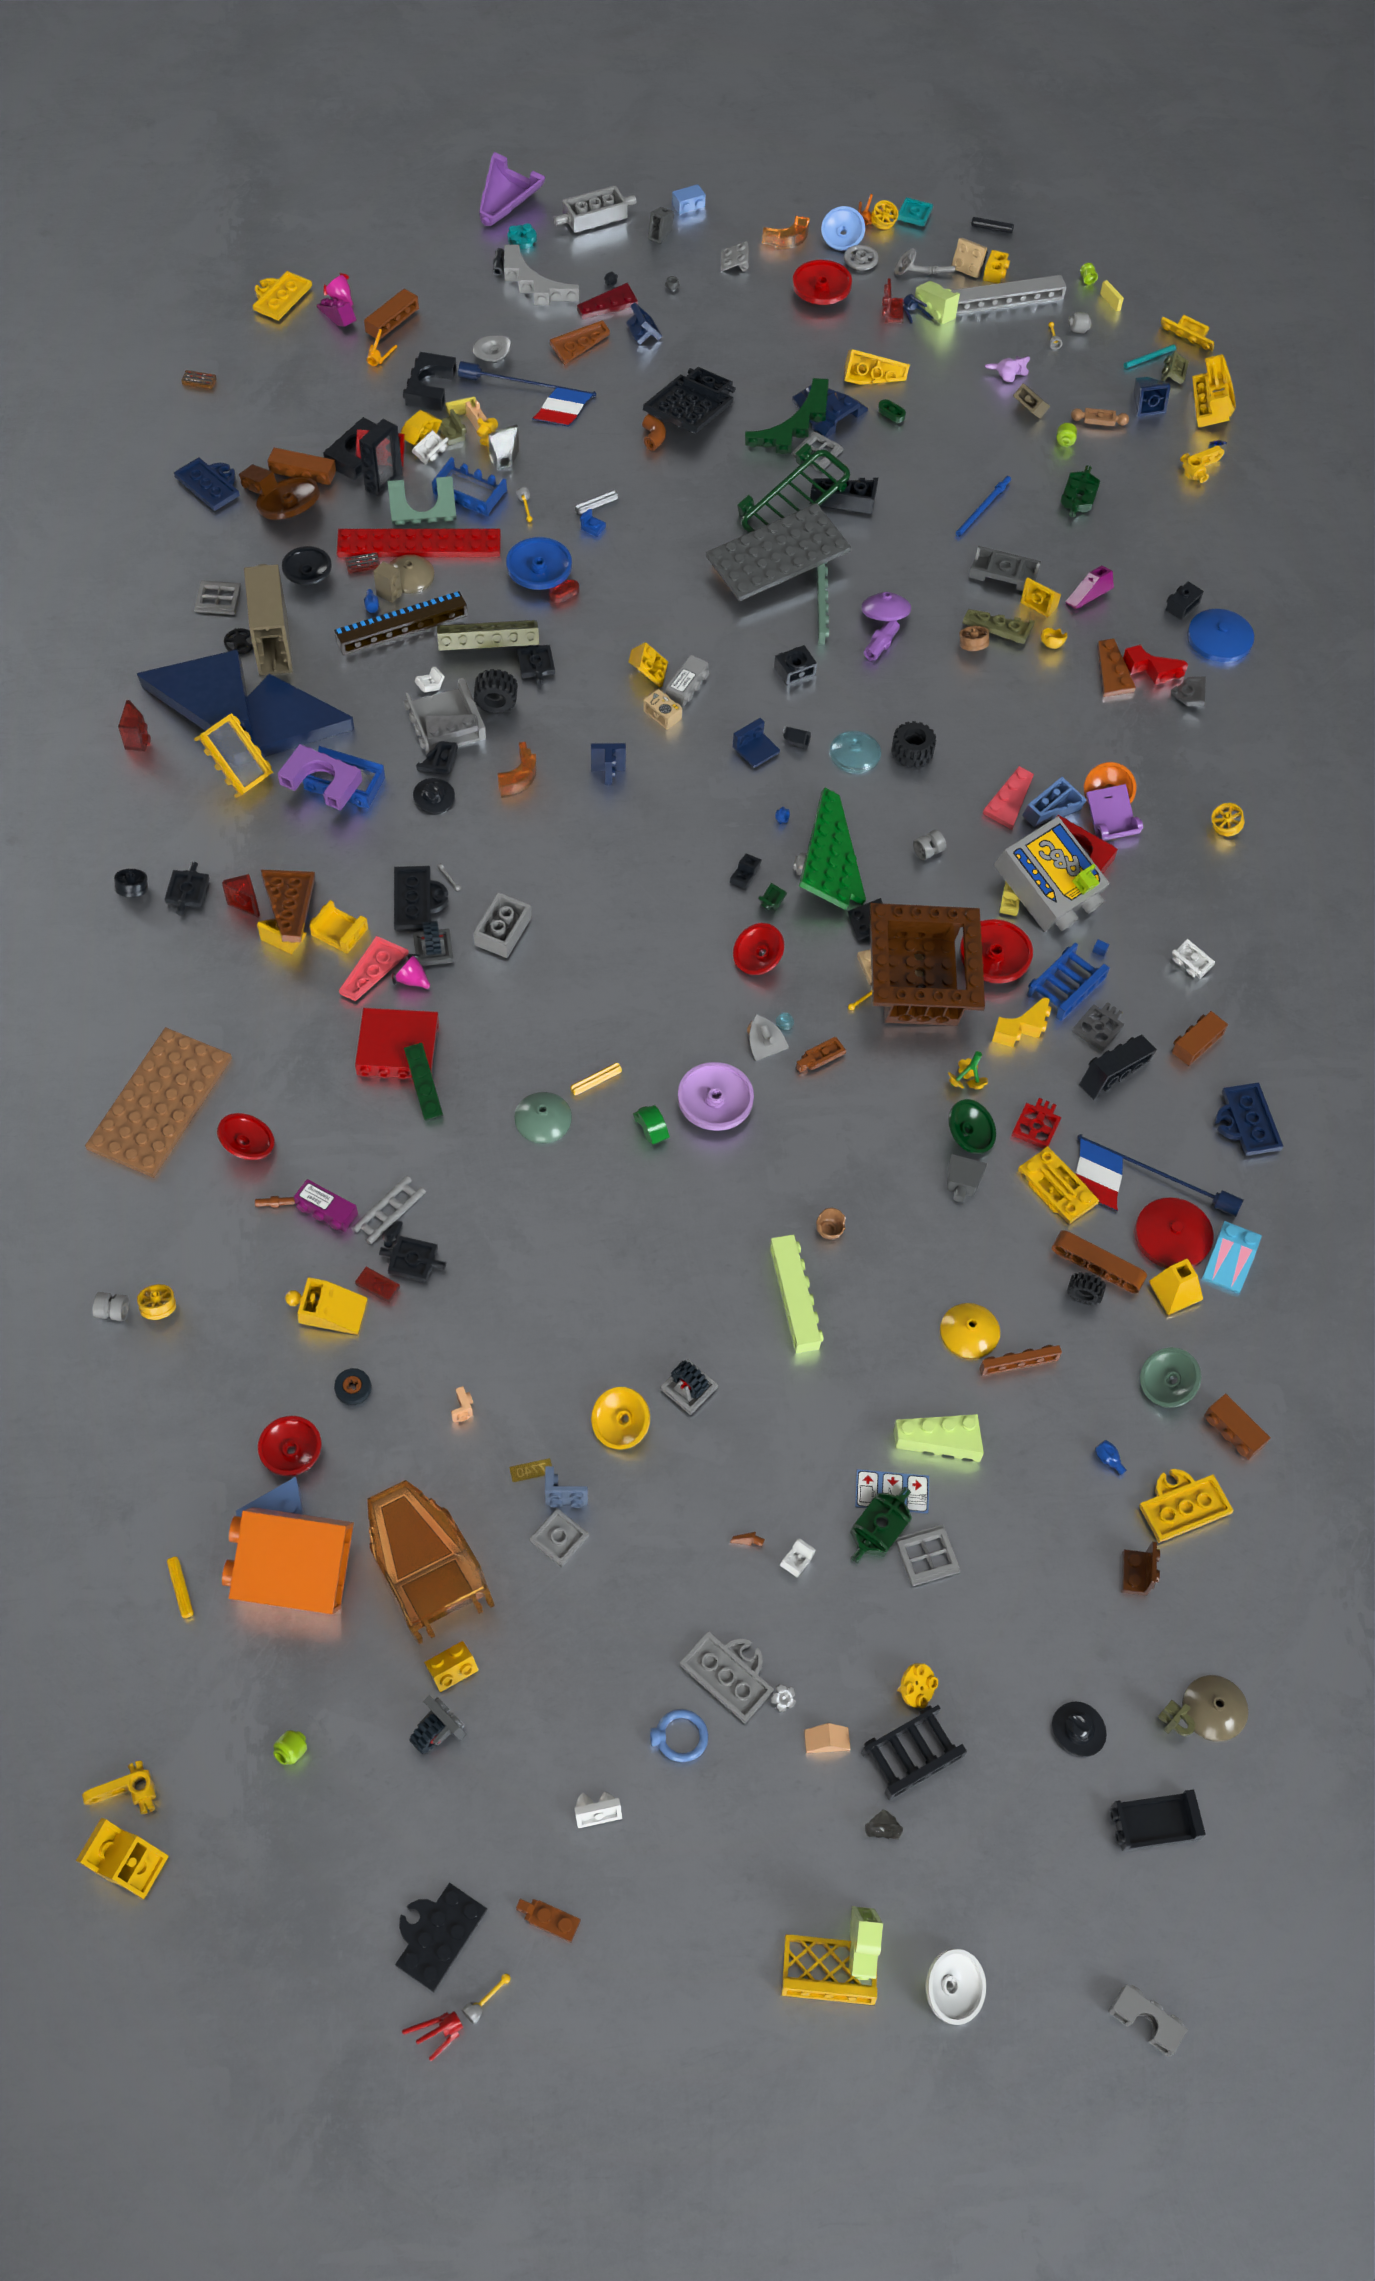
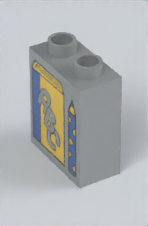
M1059 816L1005 849L993 864L1044 932L1055 925L1061 931L1067 929L1079 919L1075 912L1081 908L1087 914L1093 912L1105 902L1100 894L1110 884L1097 866L1092 873L1099 881V885L1086 894L1082 895L1072 882L1080 872L1095 863Z

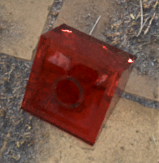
M126 700L118 725L125 750L145 752L147 745H150L151 736L147 731V723H145L143 715L130 700Z

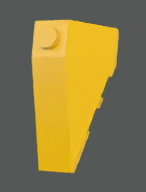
M852 349L848 350L844 366V381L858 385L905 381L910 365Z

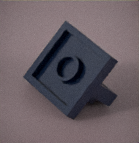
M634 302L630 306L634 315L626 324L636 342L641 345L650 335L659 340L662 335L654 320Z
M626 743L591 744V771H605V785H612V778H616V771H626Z

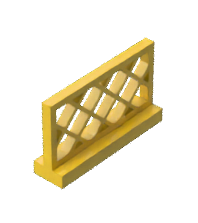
M785 1934L781 1996L875 2005L877 2000V1972L876 1979L871 1978V1985H862L858 1979H855V1976L851 1975L850 1970L845 1965L849 1961L850 1955L842 1962L834 1953L839 1947H845L850 1952L851 1941ZM790 1942L800 1943L804 1950L798 1956H795L789 1949ZM816 1944L822 1945L828 1951L820 1959L811 1950ZM806 1953L815 1961L809 1969H806L799 1961ZM829 1955L839 1964L831 1972L822 1963ZM794 1963L803 1972L798 1978L788 1977V1969ZM818 1965L827 1975L822 1980H815L810 1974ZM840 1968L850 1977L845 1983L838 1982L833 1976Z

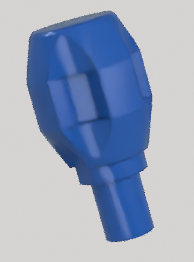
M368 589L366 591L367 595L364 598L365 609L370 613H375L379 608L378 597L373 594L371 589Z
M1104 1440L1095 1447L1097 1456L1103 1463L1115 1468L1120 1475L1127 1471L1121 1464L1118 1450L1111 1442Z

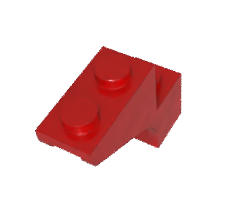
M1141 645L1126 648L1123 660L1131 674L1146 670L1154 684L1181 678L1185 675L1188 667L1187 662L1184 660L1152 656Z

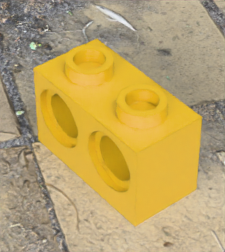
M996 250L991 251L985 266L983 281L999 284L1001 279L1005 278L1010 264L1008 253Z

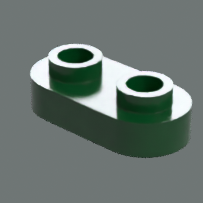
M887 399L879 402V413L896 423L905 420V409Z

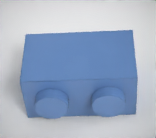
M698 184L672 192V205L679 215L705 207L706 194Z

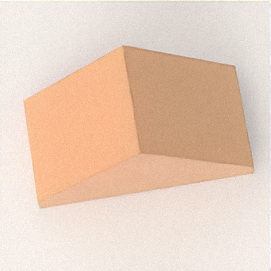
M826 1723L804 1730L806 1753L850 1751L848 1727Z

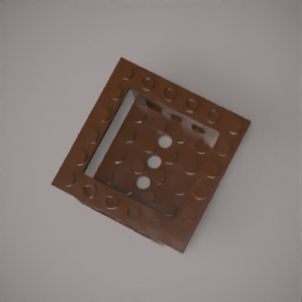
M870 904L873 1006H884L885 1023L958 1026L965 1010L984 1011L985 996L980 908ZM961 927H963L966 990L957 989L955 939ZM921 954L924 959L917 960L914 955ZM921 970L924 976H917L915 971Z

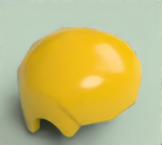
M1045 628L1041 632V640L1048 648L1057 649L1063 646L1068 634H1062L1061 629Z

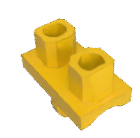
M479 418L477 421L479 428L476 433L481 437L480 443L489 447L492 441L497 443L498 436L495 431L498 428L497 420L495 418H488L484 422L482 418Z

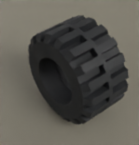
M490 669V671L485 670L483 673H479L475 680L474 702H476L478 707H481L480 709L487 710L489 713L494 712L498 714V712L505 713V711H510L511 708H514L517 699L518 683L516 678H513L512 674H508L506 671L503 672L500 669Z
M908 721L905 722V725H899L893 736L891 747L893 757L896 758L897 762H901L903 766H915V768L919 767V765L924 766L933 758L936 734H934L933 729H929V726L927 724L923 725L922 722L916 723V721H912L910 723Z

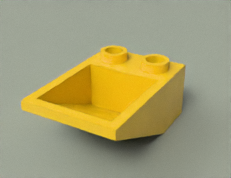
M310 1277L307 1278L303 1296L296 1290H291L286 1294L285 1301L288 1305L297 1306L300 1304L298 1323L355 1335L359 1334L368 1300L367 1297L329 1281Z

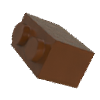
M254 464L239 473L241 485L245 489L263 496L278 486L272 471Z

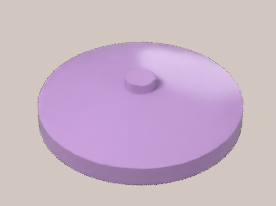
M719 1062L698 1065L688 1071L679 1084L678 1104L683 1115L690 1122L703 1129L720 1131L733 1128L742 1123L752 1110L754 1100L752 1084L743 1072L731 1065Z

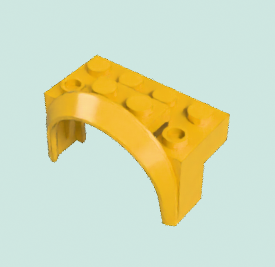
M1223 354L1205 358L1207 373L1192 376L1198 428L1230 421L1229 417L1232 416L1236 409L1234 389Z

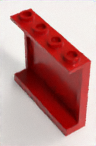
M363 1008L355 1062L357 1075L364 1077L412 1078L404 1048L419 1043L424 1045L432 1073L437 1028H439L438 1012Z

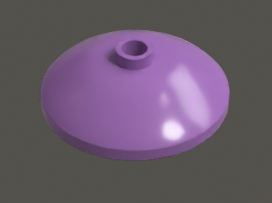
M882 592L868 597L862 603V612L867 617L875 620L894 621L908 616L911 612V604L900 595Z

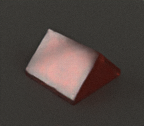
M246 874L223 880L222 886L227 905L259 918L260 912L250 875Z

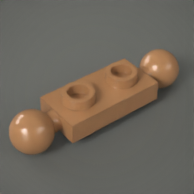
M1076 408L1071 412V418L1074 421L1084 419V423L1115 426L1117 422L1119 425L1124 426L1129 422V416L1126 413H1121L1117 416L1116 411L1085 408L1083 412L1081 409Z

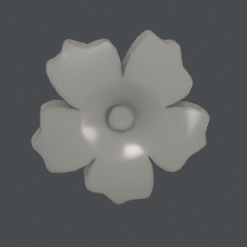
M781 1684L776 1686L777 1693L774 1692L770 1697L771 1703L776 1704L775 1707L778 1708L779 1712H785L786 1708L790 1709L796 1703L795 1699H793L795 1697V1689L792 1686L787 1688Z

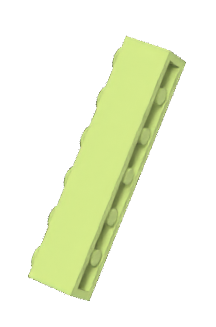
M794 1235L771 1238L770 1250L795 1352L801 1353L818 1350L823 1341L822 1330H818L817 1323H819L818 1314L813 1311L814 1298L808 1291L810 1283L808 1276L804 1275L805 1262L804 1259H800V1243L795 1240Z

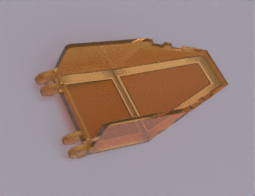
M407 1480L367 1498L368 1519L370 1523V1551L392 1599L418 1644L423 1643V1638L418 1632L419 1629L425 1627L427 1634L431 1638L435 1637L430 1626L431 1623L472 1602L478 1614L482 1613V1606L478 1602V1599L485 1597L490 1608L495 1606L481 1566L446 1508L437 1505L435 1500L426 1497L421 1490Z

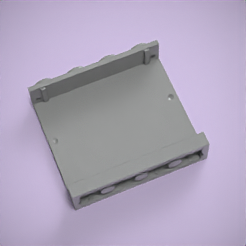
M464 678L458 679V689L412 701L408 692L405 693V709L410 711V721L415 724L416 736H420V746L425 748L427 754L439 743L429 744L425 721L427 716L476 714L479 731L444 741L455 742L458 746L486 739L484 723Z

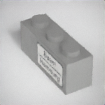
M690 655L666 687V694L669 698L684 707L687 701L690 702L695 690H699L701 682L706 680L709 675L708 662Z

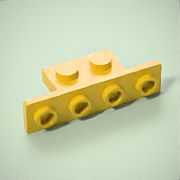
M1186 315L1182 316L1178 324L1165 317L1161 318V326L1166 331L1170 330L1177 336L1188 339L1193 344L1201 345L1205 350L1213 351L1214 341L1205 337L1209 331L1208 326Z

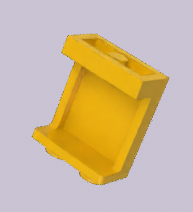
M330 900L327 904L323 905L320 913L312 918L310 930L312 936L348 954L368 930L367 918L361 915L356 919L335 908L334 902Z

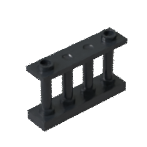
M931 1705L920 1711L921 1715L878 1740L874 1737L864 1743L865 1747L861 1754L864 1757L872 1753L888 1780L887 1785L889 1787H887L885 1794L889 1800L963 1758L967 1753L963 1744L957 1747L955 1744L952 1745L936 1719L935 1715L941 1709L939 1705L933 1708ZM928 1721L944 1747L945 1754L940 1757L933 1755L916 1726ZM908 1731L926 1759V1765L921 1768L914 1766L898 1739L899 1736ZM889 1742L907 1770V1776L901 1780L894 1775L879 1749Z

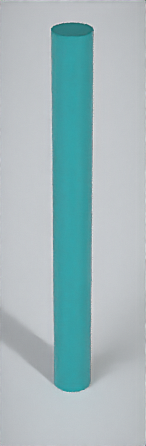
M1173 344L1125 362L1124 368L1127 369L1175 351L1176 346Z

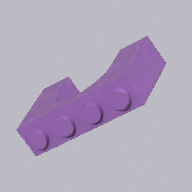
M299 744L277 773L280 785L295 791L309 774L319 771L327 772L334 776V779L323 793L325 804L341 811L362 782L361 770L355 766L343 763L339 759L336 760L329 757L325 753L317 752L310 747Z

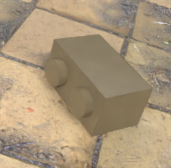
M1024 383L1013 395L1032 414L1040 419L1050 407L1049 404Z
M383 561L373 571L376 595L393 603L402 594L400 570Z

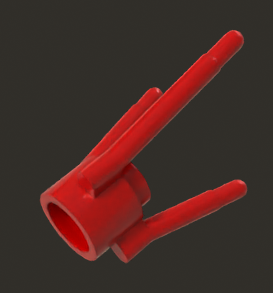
M455 2011L450 2014L446 2012L439 2017L403 2029L402 2034L414 2032L439 2023V2027L416 2040V2043L420 2044L440 2032H443L445 2037L450 2035L429 2057V2060L432 2061L454 2039L460 2036L458 2031L463 2029V2026Z

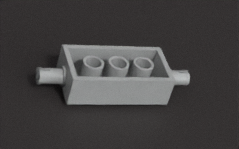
M615 185L562 200L563 214L554 216L553 221L555 226L568 223L574 233L627 218V206L635 205L636 197L634 195L623 197Z

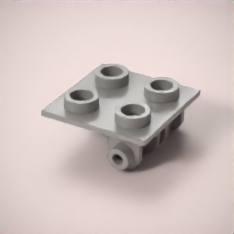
M748 241L721 251V271L738 265L743 271L748 269Z

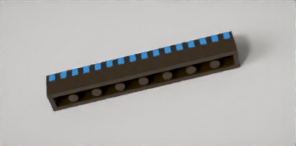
M460 591L335 629L336 642L342 654L346 655L467 617V604Z

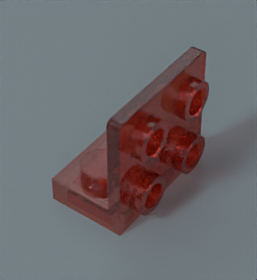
M888 278L887 284H884L885 295L882 298V306L885 307H883L882 316H885V323H903V298L891 297V278Z

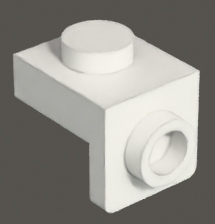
M432 667L429 675L416 676L414 682L423 692L437 691L441 688L444 675L436 667Z
M797 1539L793 1548L782 1560L780 1566L798 1577L810 1563L815 1549L801 1539Z

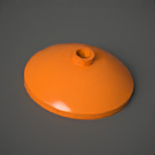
M1115 762L1102 763L1093 768L1087 775L1084 782V796L1087 799L1086 792L1126 784L1131 804L1136 795V781L1131 771L1125 766Z

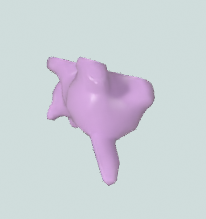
M1016 356V359L1005 358L1000 363L986 364L985 368L998 370L1000 377L1005 382H1013L1015 375L1026 376L1029 373L1026 365L1030 357L1020 358Z

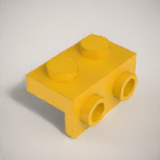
M463 1641L424 1662L439 1692L446 1690L478 1671L475 1660Z

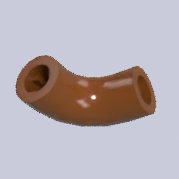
M647 414L642 426L651 433L644 438V443L649 450L654 451L664 442L666 429L663 422L656 416Z

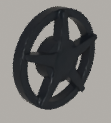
M234 628V630L228 632L224 637L225 648L228 651H233L247 646L248 648L238 650V653L245 654L251 651L253 644L248 643L246 640L251 636L250 630ZM236 633V636H234L233 638H229L231 635ZM227 642L233 643L234 649L230 648Z

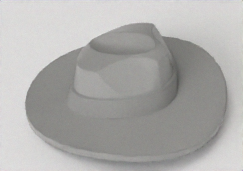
M486 336L475 342L473 353L481 360L497 362L507 355L511 347V341L505 336Z

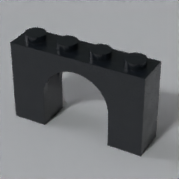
M420 352L418 358H415L414 368L411 369V377L407 380V388L403 390L406 406L442 411L446 401L445 389L427 386L421 382L433 377L453 380L457 371L456 357Z
M363 417L323 452L324 458L335 460L336 471L355 481L363 474L361 458L348 451L356 446L357 429L370 431L376 424Z

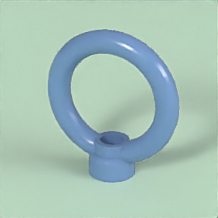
M677 1709L664 1715L659 1721L657 1728H650L651 1746H658L667 1758L676 1762H689L698 1758L706 1749L708 1730L702 1718L696 1713L685 1709ZM675 1719H688L699 1730V1742L688 1753L675 1752L666 1743L665 1729Z

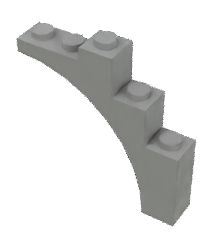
M519 245L504 246L505 281H519V293H534V305H549V301H579V285L560 283L541 276L524 261Z

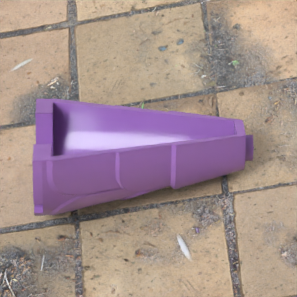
M494 152L491 157L485 190L482 194L479 212L482 224L492 226L510 214L514 208L540 189L545 182V176L532 171L529 179L508 169L507 158Z

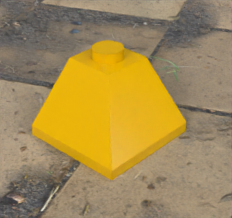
M1027 577L1020 603L1049 617L1058 607L1061 594Z

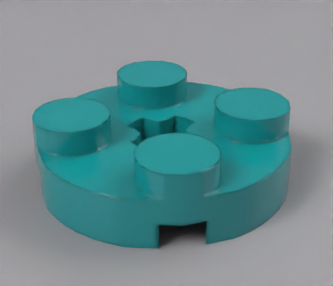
M526 223L509 227L507 236L510 245H519L520 249H528L533 246L534 242L536 243L537 233L531 224Z

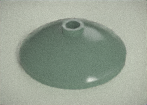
M538 1092L525 1097L518 1104L514 1119L516 1128L523 1137L536 1143H550L566 1134L571 1125L572 1115L569 1105L563 1098L549 1092Z
M1173 1347L1164 1348L1153 1353L1145 1361L1140 1374V1383L1144 1394L1153 1403L1161 1407L1174 1408L1186 1404L1196 1395L1201 1384V1370L1196 1359L1187 1351ZM1177 1378V1382L1172 1384V1380Z

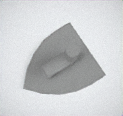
M756 1014L749 1033L750 1047L755 1061L788 1049V1044L781 1030L767 1018Z

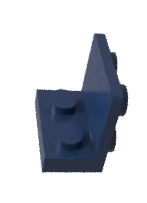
M761 718L733 733L732 747L753 768L780 753V749L764 734L765 722Z

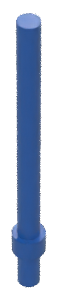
M1006 476L1002 482L995 486L993 492L956 531L957 536L960 537L997 495L1006 489V485L1011 481L1010 476Z

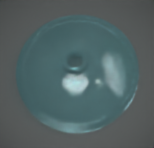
M847 731L839 734L832 741L830 757L834 764L842 770L862 773L873 769L878 764L881 757V748L876 739L871 735L860 731Z

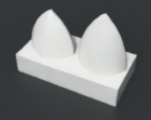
M605 1791L600 1797L599 1802L594 1803L588 1795L582 1792L575 1807L577 1827L583 1828L622 1819L619 1798H615L612 1794Z

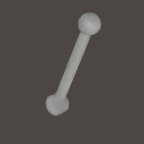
M441 863L438 864V869L452 883L454 890L460 891L461 886L455 883Z

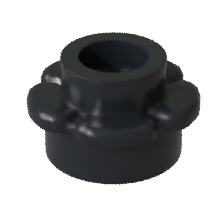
M614 272L607 273L604 277L605 284L607 286H614L617 283L618 275Z

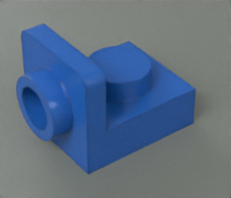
M590 508L580 517L581 530L596 537L606 528V522L593 517L592 509Z

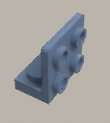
M545 1466L546 1505H550L553 1508H559L562 1505L580 1508L583 1505H588V1487L558 1486V1474H554V1466Z

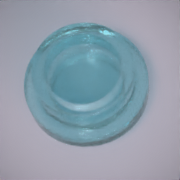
M781 1013L777 1016L775 1023L780 1030L787 1031L793 1027L794 1019L789 1013Z

